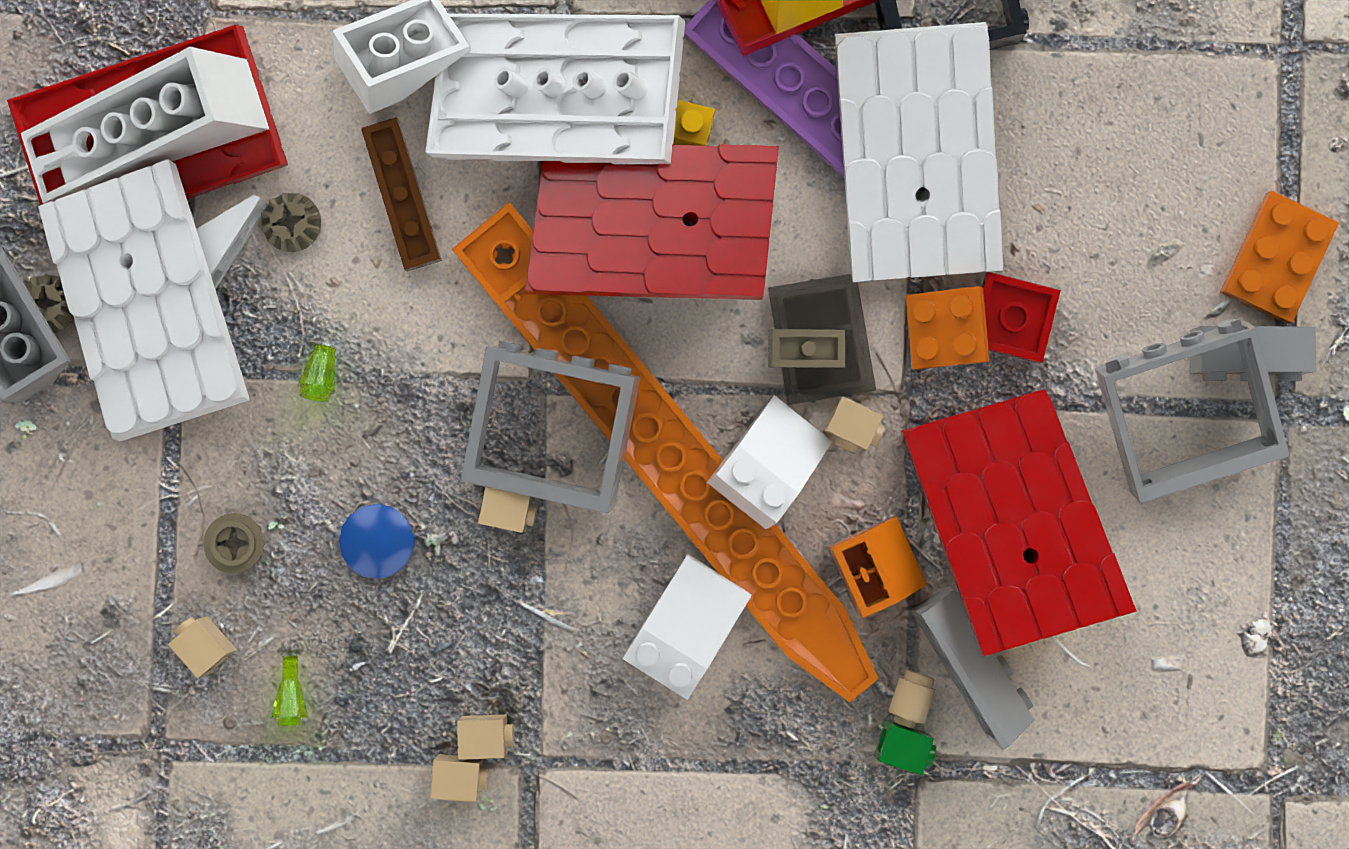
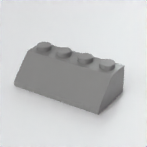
M0 245V398L2 401L22 403L53 384L69 364L70 359Z
M947 586L910 610L988 739L1004 750L1034 721L1029 712L1033 704L1021 687L1017 690L1009 679L1013 675V671L1002 655L998 657L995 654L981 655L960 594L956 592L955 588Z

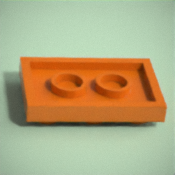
M1272 190L1267 192L1220 293L1285 324L1293 323L1339 222Z

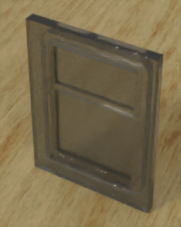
M851 274L816 280L810 279L809 281L767 288L774 329L845 330V368H781L787 406L806 402L815 403L818 400L842 396L852 397L854 394L876 391L858 282L852 281Z

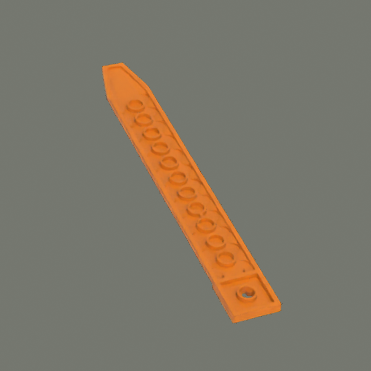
M508 202L453 247L452 251L534 350L541 348L558 352L557 359L569 362L572 361V356L595 360L594 367L607 370L609 369V364L622 365L623 367L632 368L631 375L641 377L624 457L625 461L715 570L726 579L752 594L746 604L747 609L785 655L849 703L879 678L845 607L776 524L767 529L763 528L707 483L723 462L722 458L588 296L525 294L533 230L512 204ZM501 246L506 250L512 247L515 250L512 254L513 262L510 264L505 262L498 264L495 261L499 257L496 250ZM554 373L610 441L621 387Z

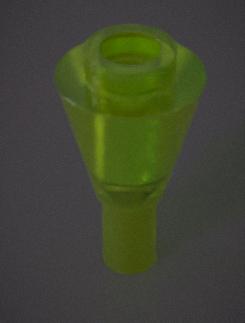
M283 656L282 681L279 684L270 719H278V726H301V719L309 717L301 684L298 680V656Z

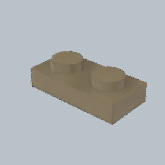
M768 330V368H845V330Z

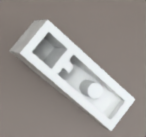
M256 195L250 196L196 229L215 290L262 218L261 213L268 206L266 202Z

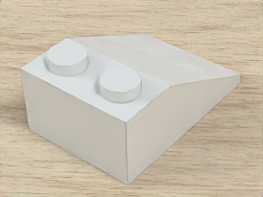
M410 0L332 31L334 59L369 114L403 101L470 51L469 44L439 0Z
M774 395L707 483L763 528L767 529L780 520L798 496L832 441Z
M687 554L629 645L623 660L688 700L752 594Z

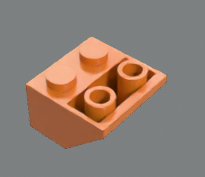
M897 516L828 545V549L857 614L862 618L902 601L927 585Z

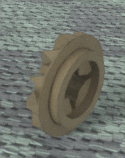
M282 193L275 199L269 200L265 211L261 213V230L267 241L275 248L285 252H298L306 249L317 239L321 229V216L318 208L309 198L300 193ZM287 208L294 217L305 218L294 224V236L286 226L277 225L281 224V221L286 220Z
M45 274L30 278V281L25 286L35 303L44 300V294L46 293L48 299L60 303L59 305L48 307L46 314H44L43 309H39L53 333L62 331L69 326L74 316L69 312L60 277Z
M231 513L220 516L210 524L204 536L203 545L207 559L215 568L225 573H241L251 569L262 558L263 547L266 543L261 532L262 527L246 515ZM234 532L237 533L238 539L249 541V545L238 548L237 554H233L232 547L220 545V542L232 539Z

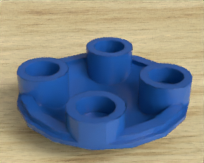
M383 504L363 506L350 514L342 526L339 538L341 555L349 568L361 576L374 579L388 577L401 570L411 557L416 543L412 527L405 516L393 507Z

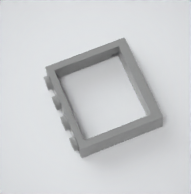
M1229 319L1217 325L1218 329L1203 333V331L1189 332L1180 336V341L1169 345L1164 343L1152 344L1144 347L1141 354L1129 358L1126 355L1115 356L1106 360L1104 366L1095 368L1130 493L1139 503L1290 456L1257 328L1244 320ZM1237 342L1262 436L1140 474L1114 381Z
M499 340L498 346L486 347L461 481L608 514L615 507L641 377L631 375L632 368L623 367L622 365L609 364L608 370L594 367L595 360L572 356L571 362L557 359L558 352L536 348L535 354L522 352L521 344L514 342L510 343ZM500 361L621 387L600 491L481 464Z

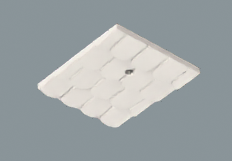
M449 14L469 44L470 51L436 75L426 154L434 158H445L447 160L492 159L494 161H561L564 163L671 164L676 120L675 109L677 108L679 72L681 70L685 20L679 15Z
M980 22L834 34L852 281L861 282L977 273L982 271H1003L993 88L991 87L990 46L987 24ZM921 187L925 188L922 193L916 194L918 189Z
M167 159L153 164V166L139 169L120 176V178H114L92 186L87 190L84 189L56 199L54 202L51 201L38 206L52 261L57 264L69 312L74 316L89 377L94 381L105 426L110 431L112 439L121 442L250 400L176 164Z

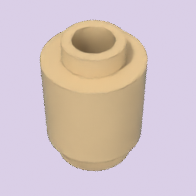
M909 669L905 670L904 676L898 679L888 712L895 715L894 722L915 729L916 723L925 724L936 690L932 688L935 681L934 678Z

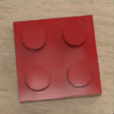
M993 272L985 273L982 287L988 350L1038 364L1043 363L1061 290Z

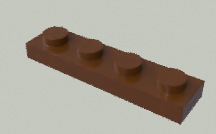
M395 117L361 128L404 270L408 272L442 261L398 118Z

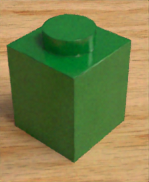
M885 719L874 756L879 762L923 776L925 767L930 768L933 764L937 747L933 745L934 738L929 733Z

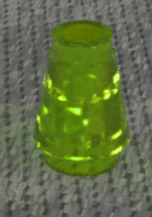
M321 344L313 345V350L297 385L301 388L299 396L313 401L329 402L330 395L335 393V348Z

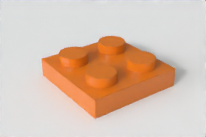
M974 286L906 295L913 370L990 362L983 287Z

